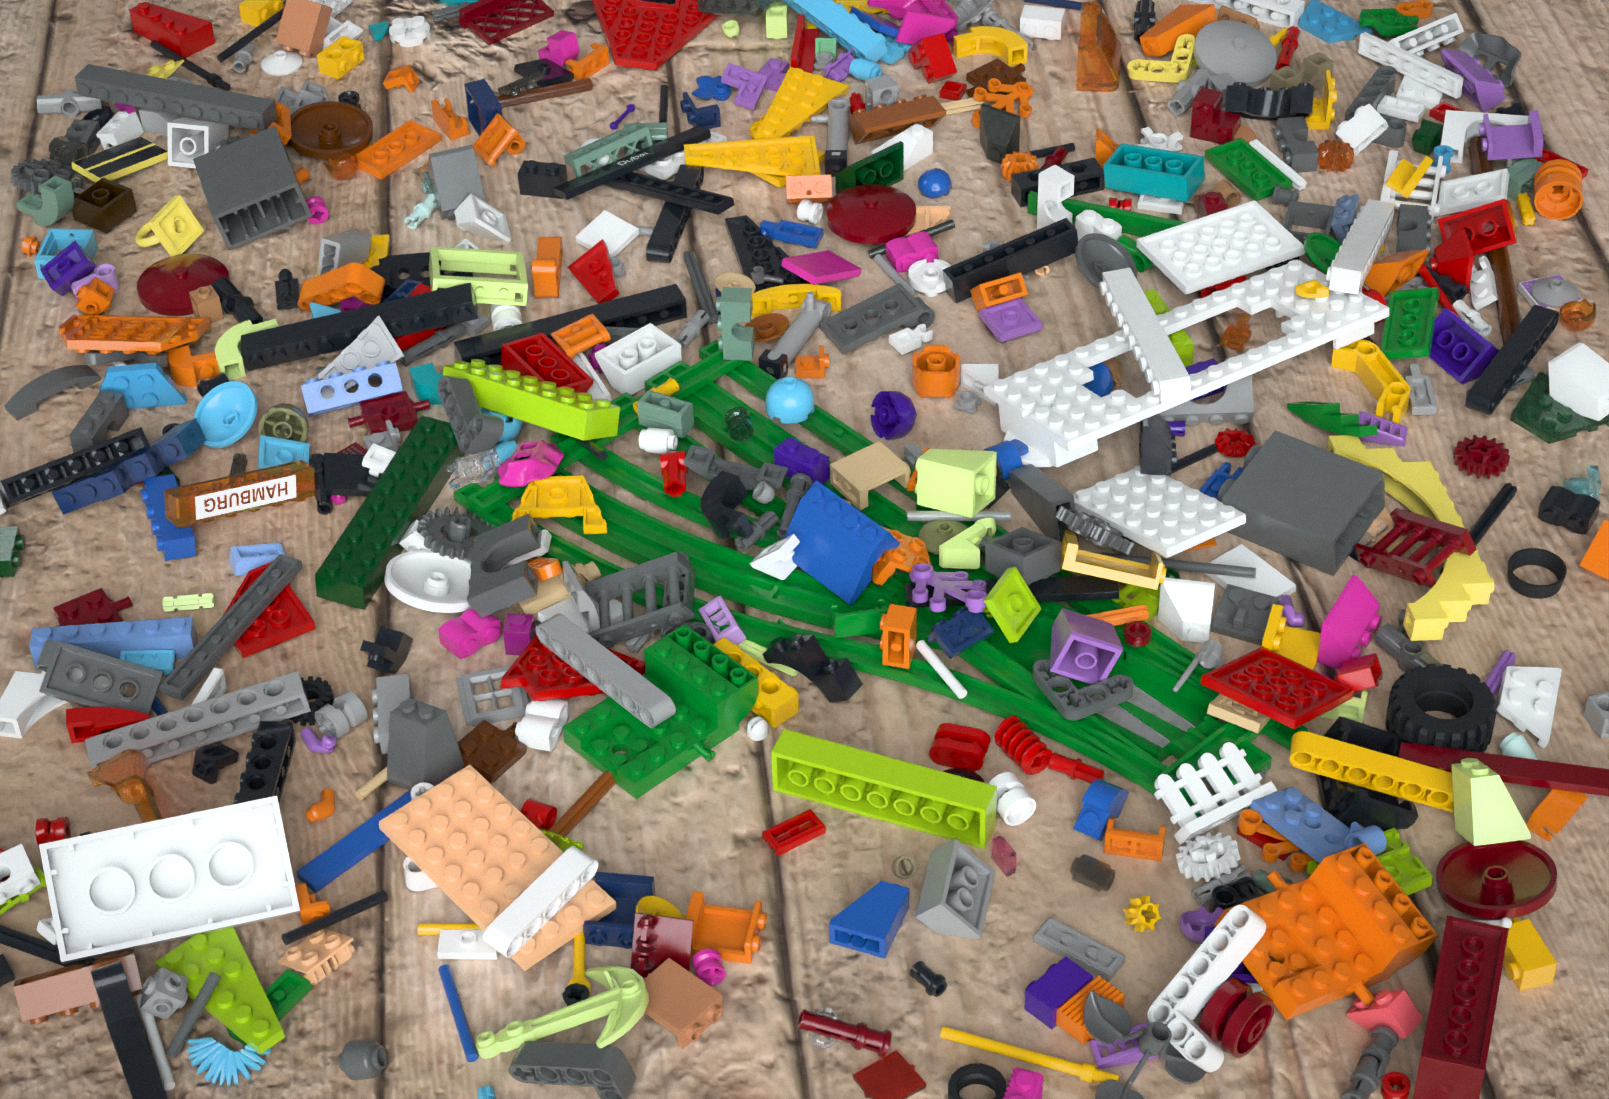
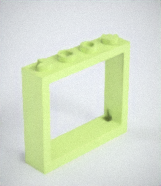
M430 246L429 275L431 291H436L437 288H449L471 283L477 303L526 306L528 281L523 252ZM510 265H515L516 270H510ZM440 270L517 275V280L440 275ZM515 293H520V299L515 298Z

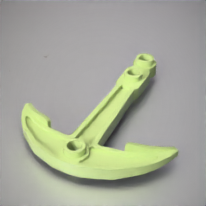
M603 966L587 969L585 971L586 977L604 985L608 991L536 1019H529L524 1022L520 1020L512 1021L496 1034L493 1031H485L476 1038L475 1046L483 1059L492 1058L500 1052H508L519 1048L523 1042H535L539 1038L609 1015L607 1023L596 1042L598 1048H603L627 1033L644 1015L649 1002V992L643 977L633 969L621 966Z

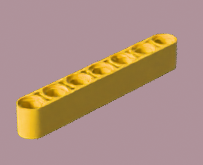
M1300 731L1292 736L1290 763L1298 769L1454 813L1451 772L1311 732Z

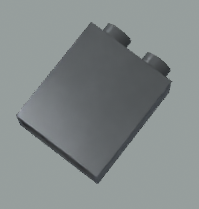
M276 126L193 159L212 217L228 250L312 217L291 159Z
M1275 430L1262 447L1254 445L1250 448L1244 460L1243 472L1236 480L1228 478L1222 484L1217 500L1222 502L1223 505L1232 506L1246 514V523L1227 531L1228 533L1334 576L1353 551L1354 546L1359 543L1384 509L1385 476L1384 472Z

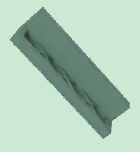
M639 122L627 126L564 155L565 163L573 167L577 178L582 176L580 166L586 163L592 165L589 172L600 168L601 166L598 163L604 155L610 156L607 164L614 162L615 159H621L616 156L619 149L623 146L629 148L625 157L633 154V151H640L635 146L638 140L643 137L646 146L649 147L653 143L648 126Z

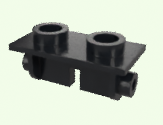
M282 269L278 273L279 281H275L277 310L297 308L299 299L298 278L293 279L290 270Z

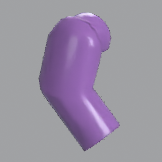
M1282 595L1279 598V605L1283 606L1282 615L1287 618V625L1293 628L1295 626L1302 627L1304 625V614L1301 612L1295 613L1292 598L1289 595Z
M310 727L304 728L301 731L300 735L310 751L328 754L335 750L337 740L333 735L330 734L328 737L325 734L322 739H319Z

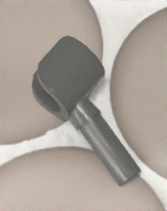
M755 266L753 268L754 272L751 273L752 281L757 285L765 281L779 284L784 283L783 278L766 275L764 268L761 266Z

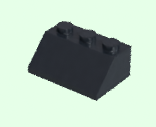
M1159 414L1140 421V474L1171 475V467H1176L1175 435H1171L1170 425Z

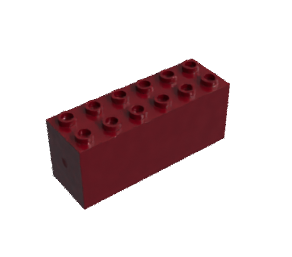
M1447 915L1413 1099H1479L1486 1069L1509 928Z

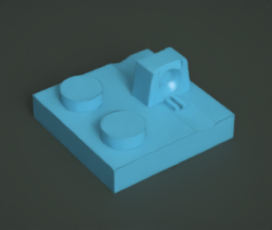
M260 435L257 474L270 475L276 478L296 475V481L306 482L310 443Z

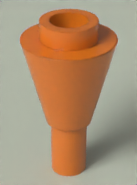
M520 135L516 138L513 137L505 151L512 155L521 153L525 148L524 139Z

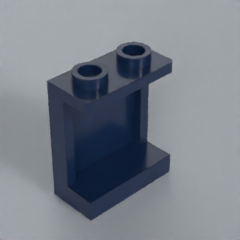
M596 872L595 883L616 901V909L599 921H584L585 944L631 949L636 905L645 896H656L654 877Z

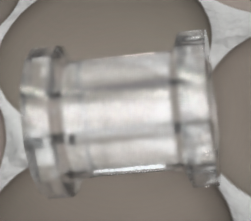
M822 1007L814 1011L816 1014L840 1020V1015L834 1009ZM809 1032V1042L818 1048H830L835 1044L836 1039L824 1036L823 1039H820V1034Z

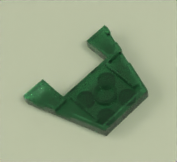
M1542 371L1538 373L1514 408L1510 419L1548 444L1575 437L1577 432L1583 430L1588 432L1598 430L1600 425L1606 424L1609 427V414L1600 421L1579 415L1570 407L1564 406L1549 396V376Z

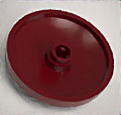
M879 184L859 185L839 192L829 201L826 208V220L830 230L844 240L859 244H882L903 237L914 227L916 222V205L908 194L897 188Z
M182 254L168 257L152 264L140 275L137 281L138 297L142 305L154 313L166 316L191 315L194 313L189 292L200 287L212 286L214 281L219 280L221 277H226L230 280L229 273L222 262L210 256Z
M1522 840L1474 846L1468 841L1448 851L1438 863L1436 870L1437 889L1448 905L1467 915L1485 919L1515 918L1530 914L1551 900L1557 889V868L1552 858L1545 851Z

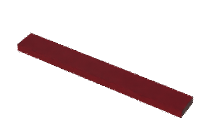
M1401 742L1398 758L1451 773V764L1461 763V760L1466 758H1476L1496 772L1504 783L1609 796V769Z

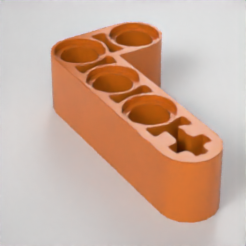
M562 236L538 237L536 259H532L535 298H559L563 255Z
M349 263L303 282L297 305L305 311H310L309 303L315 302L329 306L352 296L370 305L379 304L385 279L363 264Z

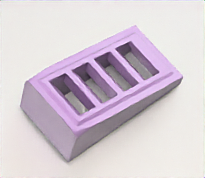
M721 595L699 609L716 642L723 637L737 645L746 640V636ZM722 608L721 611H719L718 613H716V614L713 615L712 617H709L710 615H712L713 613H715L716 611H718V610H720V609ZM713 620H714V621H717V623H715V624H717V625H719V626H722V625H729V626L720 632L719 626L713 625L712 621H713Z

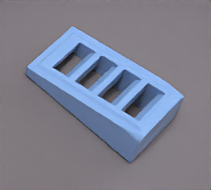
M281 543L230 547L229 564L234 576H241L247 574L252 569L273 562L279 554L285 556L286 554Z

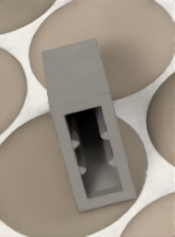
M349 230L322 237L317 276L349 263L362 264L369 258L372 235Z

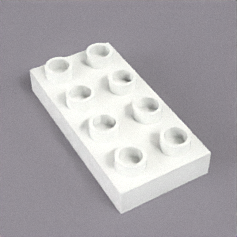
M277 796L39 844L61 963L63 964L300 912Z

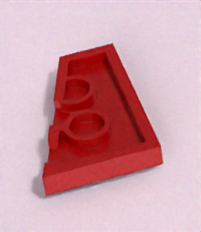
M603 239L567 267L598 304L611 301L620 294L608 247Z

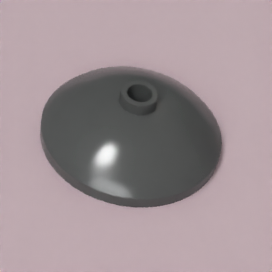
M1091 233L1083 236L1077 243L1075 258L1082 274L1098 288H1100L1099 283L1103 282L1102 272L1131 268L1134 276L1137 278V268L1132 256L1115 239L1103 234Z

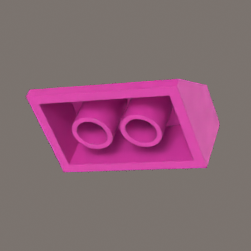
M1356 575L1351 576L1322 623L1317 662L1335 669L1341 668L1343 661L1361 657L1362 648L1368 647L1372 631L1379 629L1382 616L1379 615L1380 603Z

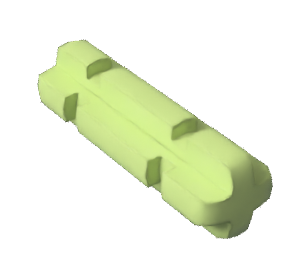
M202 593V596H199V594L180 595L175 599L174 596H168L163 598L162 606L164 612H175V609H178V611L198 610L200 607L209 609L215 606V598L213 593Z

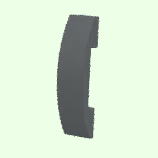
M88 365L62 367L29 382L4 407L18 421L37 412L38 402L73 385L81 390L100 381L101 378Z
M691 445L684 459L685 466L711 481L721 471L737 475L746 490H754L762 481L771 485L773 489L781 488L788 473V467L764 462L760 469L715 458L716 450Z

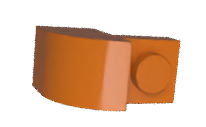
M189 345L165 350L168 353V367L171 379L180 386L196 387L197 380L219 375L215 352L191 356Z

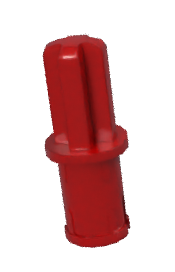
M853 92L849 98L852 115L856 110L865 109V103L860 93L856 94Z
M1056 752L1052 754L1048 764V769L1069 775L1072 780L1078 778L1092 783L1096 779L1104 780L1105 776L1104 770L1082 763L1080 758L1074 760Z

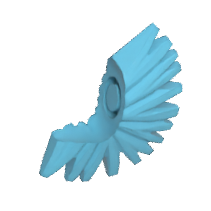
M212 1036L188 1040V1044L194 1045L187 1049L188 1054H191L188 1056L189 1060H193L191 1062L192 1066L200 1065L196 1071L198 1074L208 1070L204 1079L206 1081L212 1079L213 1084L219 1079L221 1086H223L226 1079L227 1086L231 1085L233 1079L235 1084H239L238 1072L248 1080L251 1076L246 1067L259 1071L261 1069L259 1065L266 1063L265 1060L258 1056L260 1054L248 1044L240 1052H233L214 1040ZM268 1049L261 1055L270 1054L271 1049Z

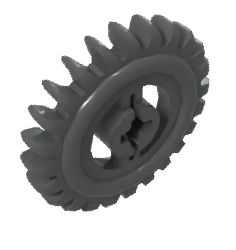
M446 507L444 515H442L439 508L436 509L435 513L429 511L427 515H423L422 519L418 522L417 532L425 538L424 546L428 549L431 548L432 552H439V555L443 557L447 555L450 559L458 558L459 560H464V558L472 560L474 541L470 539L471 534L477 536L495 527L494 525L490 526L488 522H484L482 518L478 520L476 513L473 514V517H469L468 508L463 515H460L458 507H456L454 514L451 515L449 508ZM445 531L447 533V539L442 536V532Z

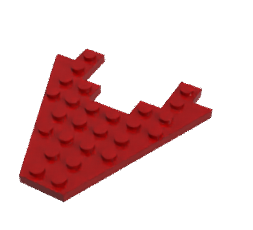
M591 0L614 64L626 68L633 67L644 70H657L736 1L675 0V4L672 5L641 0Z

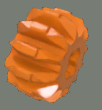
M1013 151L1012 154H1006L1001 163L1003 178L1009 180V183H1011L1012 174L1039 169L1036 156L1031 155L1030 152Z

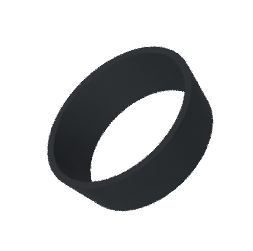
M1522 549L1515 552L1508 560V582L1517 593L1529 598L1543 599L1555 595L1560 590L1567 573L1564 561L1556 554L1544 549ZM1537 565L1553 572L1558 581L1549 585H1534L1519 579L1513 571L1521 566Z

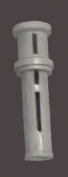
M988 10L983 15L982 24L984 26L1000 28L1001 25V28L1020 35L1028 44V52L1032 49L1033 42L1011 27L1006 18L999 17L995 10Z

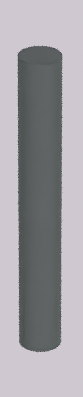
M210 972L165 1053L167 1055L177 1058L221 979V976Z

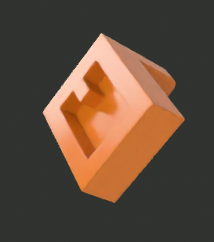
M406 65L389 71L383 81V85L386 89L400 88L405 85L409 93H412L417 88L420 80L411 66Z
M819 345V356H796V378H825L824 368H829V354H824V345Z
M306 883L295 885L302 925L330 913L328 900L316 902L314 893L308 894Z

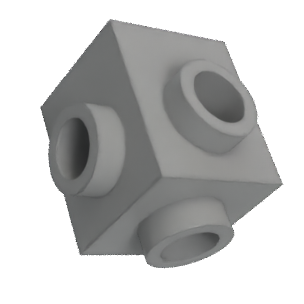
M161 967L152 977L149 976L145 980L142 987L139 1010L167 1020L178 1008L181 1009L185 1005L188 998V992L186 991L188 978Z

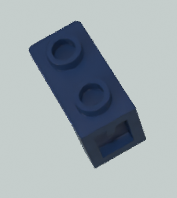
M683 92V100L680 101L682 113H686L689 124H692L693 127L701 126L706 129L721 127L720 108L717 104L696 108L689 94Z

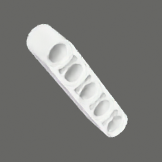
M571 846L487 927L483 935V942L507 958L515 955L593 878L598 869L599 862L577 847Z

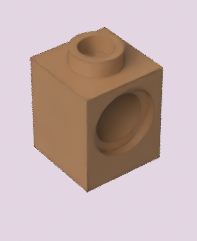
M211 285L189 292L193 313L196 318H210L211 323L224 319L220 298Z

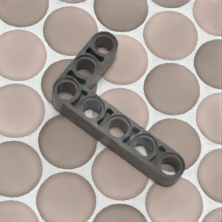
M1381 66L1376 70L1346 110L1345 120L1349 121L1352 119L1359 107L1368 104L1377 111V106L1385 95L1391 96L1395 89L1397 70L1394 67ZM1380 114L1389 127L1371 142L1391 148L1402 147L1405 140L1406 122Z

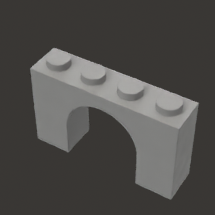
M1249 375L1225 385L1224 395L1214 403L1197 404L1189 400L1158 414L1165 421H1185L1187 426H1195L1199 423L1221 425L1224 422H1234L1241 425L1251 422L1255 413L1252 376Z

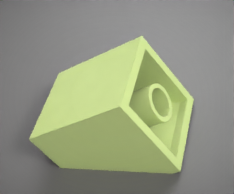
M929 449L916 462V471L918 472V480L915 487L917 505L973 518L995 499L997 452Z
M1476 758L1462 759L1461 763L1451 764L1456 832L1474 846L1531 839V834L1496 772Z

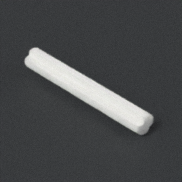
M1255 139L1249 142L1255 150L1293 181L1292 187L1299 189V191L1306 189L1307 181L1259 140Z

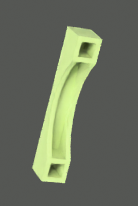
M768 0V6H766L767 38L776 40L787 38L789 6L781 0Z

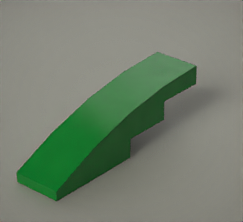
M1314 401L1287 403V409L1322 429L1354 437L1378 435L1377 425L1359 424V414L1340 413V403Z

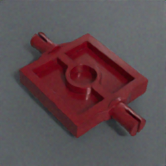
M407 391L359 402L361 415L347 419L350 428L364 425L368 428L370 435L387 431L386 420H390L393 428L398 427L399 432L413 429L418 421L417 412L431 408L428 399L414 403L409 398Z
M99 588L55 606L53 610L58 619L59 625L57 626L123 622L119 611L133 605L129 596L114 602L108 598L102 588Z

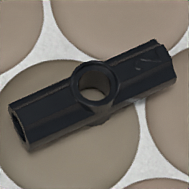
M1152 0L1137 1L1133 30H1135L1134 40L1139 45H1141L1139 37L1155 25V2Z
M221 277L219 280L214 281L212 287L220 298L224 313L233 315L239 323L250 320L252 325L264 322L263 317L254 308L252 298L243 296L228 278Z

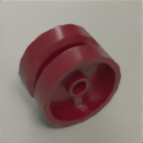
M1233 977L1222 984L1211 997L1203 1011L1199 1027L1215 1043L1221 1042L1225 1051L1236 1058H1242L1264 1036L1272 1020L1275 1005L1273 1000L1261 992L1252 993L1250 985L1239 978Z

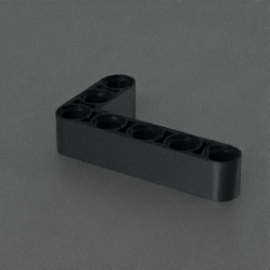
M121 961L91 970L105 1022L132 1099H167L140 1024Z

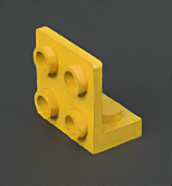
M1325 70L1322 98L1314 97L1313 113L1310 117L1305 118L1309 129L1329 130L1330 121H1334L1335 109L1332 106L1337 100V90H1334L1335 78H1331L1330 70Z
M1273 604L1263 636L1262 646L1311 670H1315L1321 633L1286 626L1287 618L1282 617L1283 606Z

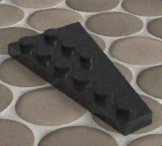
M747 215L725 218V227L742 274L752 280L751 273L754 272L753 268L761 266L764 268L766 275L784 279L783 284L765 281L758 285L755 284L756 289L754 293L782 285L811 284L781 266L783 258L789 256L780 247H775L773 240L769 236L765 237L761 233V229Z

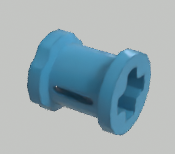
M1446 145L1436 146L1433 150L1435 160L1431 166L1437 167L1439 156H1443L1442 165L1446 166L1445 174L1450 173V158L1453 156L1454 150Z

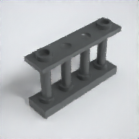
M676 551L585 583L588 595L599 603L600 629L588 634L604 647L610 648L614 644L671 625H678L694 618V613L680 602L679 577L691 572L690 562ZM668 580L670 606L657 610L655 585ZM645 588L646 614L634 618L632 593ZM622 596L623 622L611 625L609 601Z

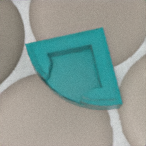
M388 21L368 25L369 32L374 41L383 39V35L389 32Z

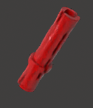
M1295 26L1289 27L1286 36L1282 39V49L1276 65L1277 70L1286 66L1290 67L1294 50L1297 49L1300 30Z

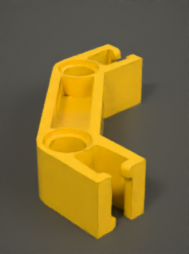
M1360 339L1339 349L1333 348L1331 366L1357 374L1378 401L1375 416L1383 418L1384 414L1389 412L1393 414L1392 422L1401 424L1408 410L1411 388L1379 347L1370 341Z

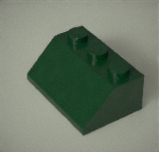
M902 141L897 142L849 165L835 174L836 193L838 194L845 189L866 184L892 186L904 180V143Z

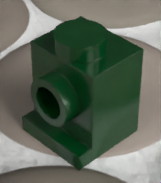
M1422 119L1420 128L1416 129L1412 136L1413 151L1430 156L1434 148L1441 144L1443 125Z

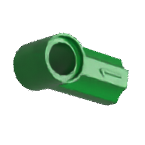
M1126 235L1118 238V242L1132 256L1137 272H1144L1155 265L1136 247L1137 242Z

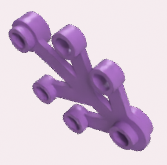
M926 563L916 564L912 567L910 580L916 584L912 590V600L914 602L924 603L928 601V589H926V586L931 585L934 587L933 597L930 598L931 611L942 612L946 609L945 593L965 602L970 612L979 613L984 611L986 604L983 600L987 596L985 581H968V573L964 571L935 572L933 566ZM961 589H970V591L965 592Z

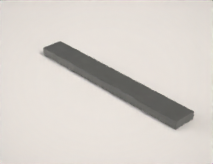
M279 554L159 685L160 693L183 701L303 568L302 561Z

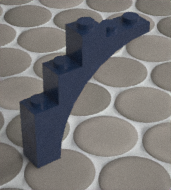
M197 419L189 420L174 426L167 433L131 455L93 474L57 488L52 494L63 515L100 500L103 502L124 494L135 483L143 481L144 478L156 476L166 466L188 458L207 439Z

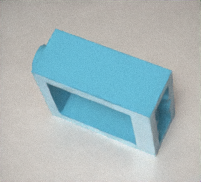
M50 228L34 260L39 279H45L40 269L56 256L58 250H64L75 240L93 260L98 249L94 230Z

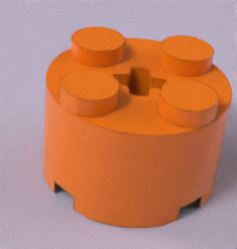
M939 344L927 345L918 354L916 351L912 356V385L917 395L922 398L928 396L953 397L960 385V355L957 352L956 354L951 352L950 347Z

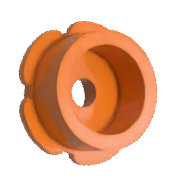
M27 235L24 238L21 251L26 253L28 257H31L32 253L37 254L40 249V241H37V236L31 237Z

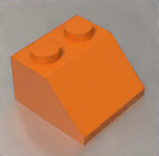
M1427 249L1401 251L1391 256L1387 255L1381 261H1374L1364 283L1370 289L1377 290L1384 298L1390 294V291H1395L1416 276L1430 251Z

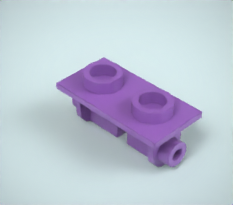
M850 49L847 53H841L836 62H830L824 69V78L840 83L850 75V64L855 59L851 55L854 49Z

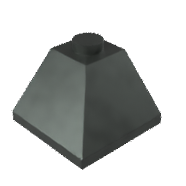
M982 104L980 105V144L988 160L1001 164L1006 154H1012L1013 151L1019 152L1020 116Z

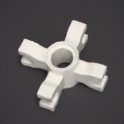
M1149 127L1141 129V133L1145 138L1140 139L1141 144H1137V146L1174 152L1182 150V145L1177 142L1183 139V135L1179 131L1168 137L1163 133H1153Z

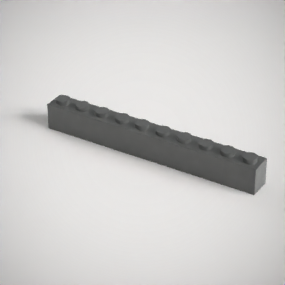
M91 64L86 65L75 76L80 96L257 131L268 129L271 123L278 119L275 100Z

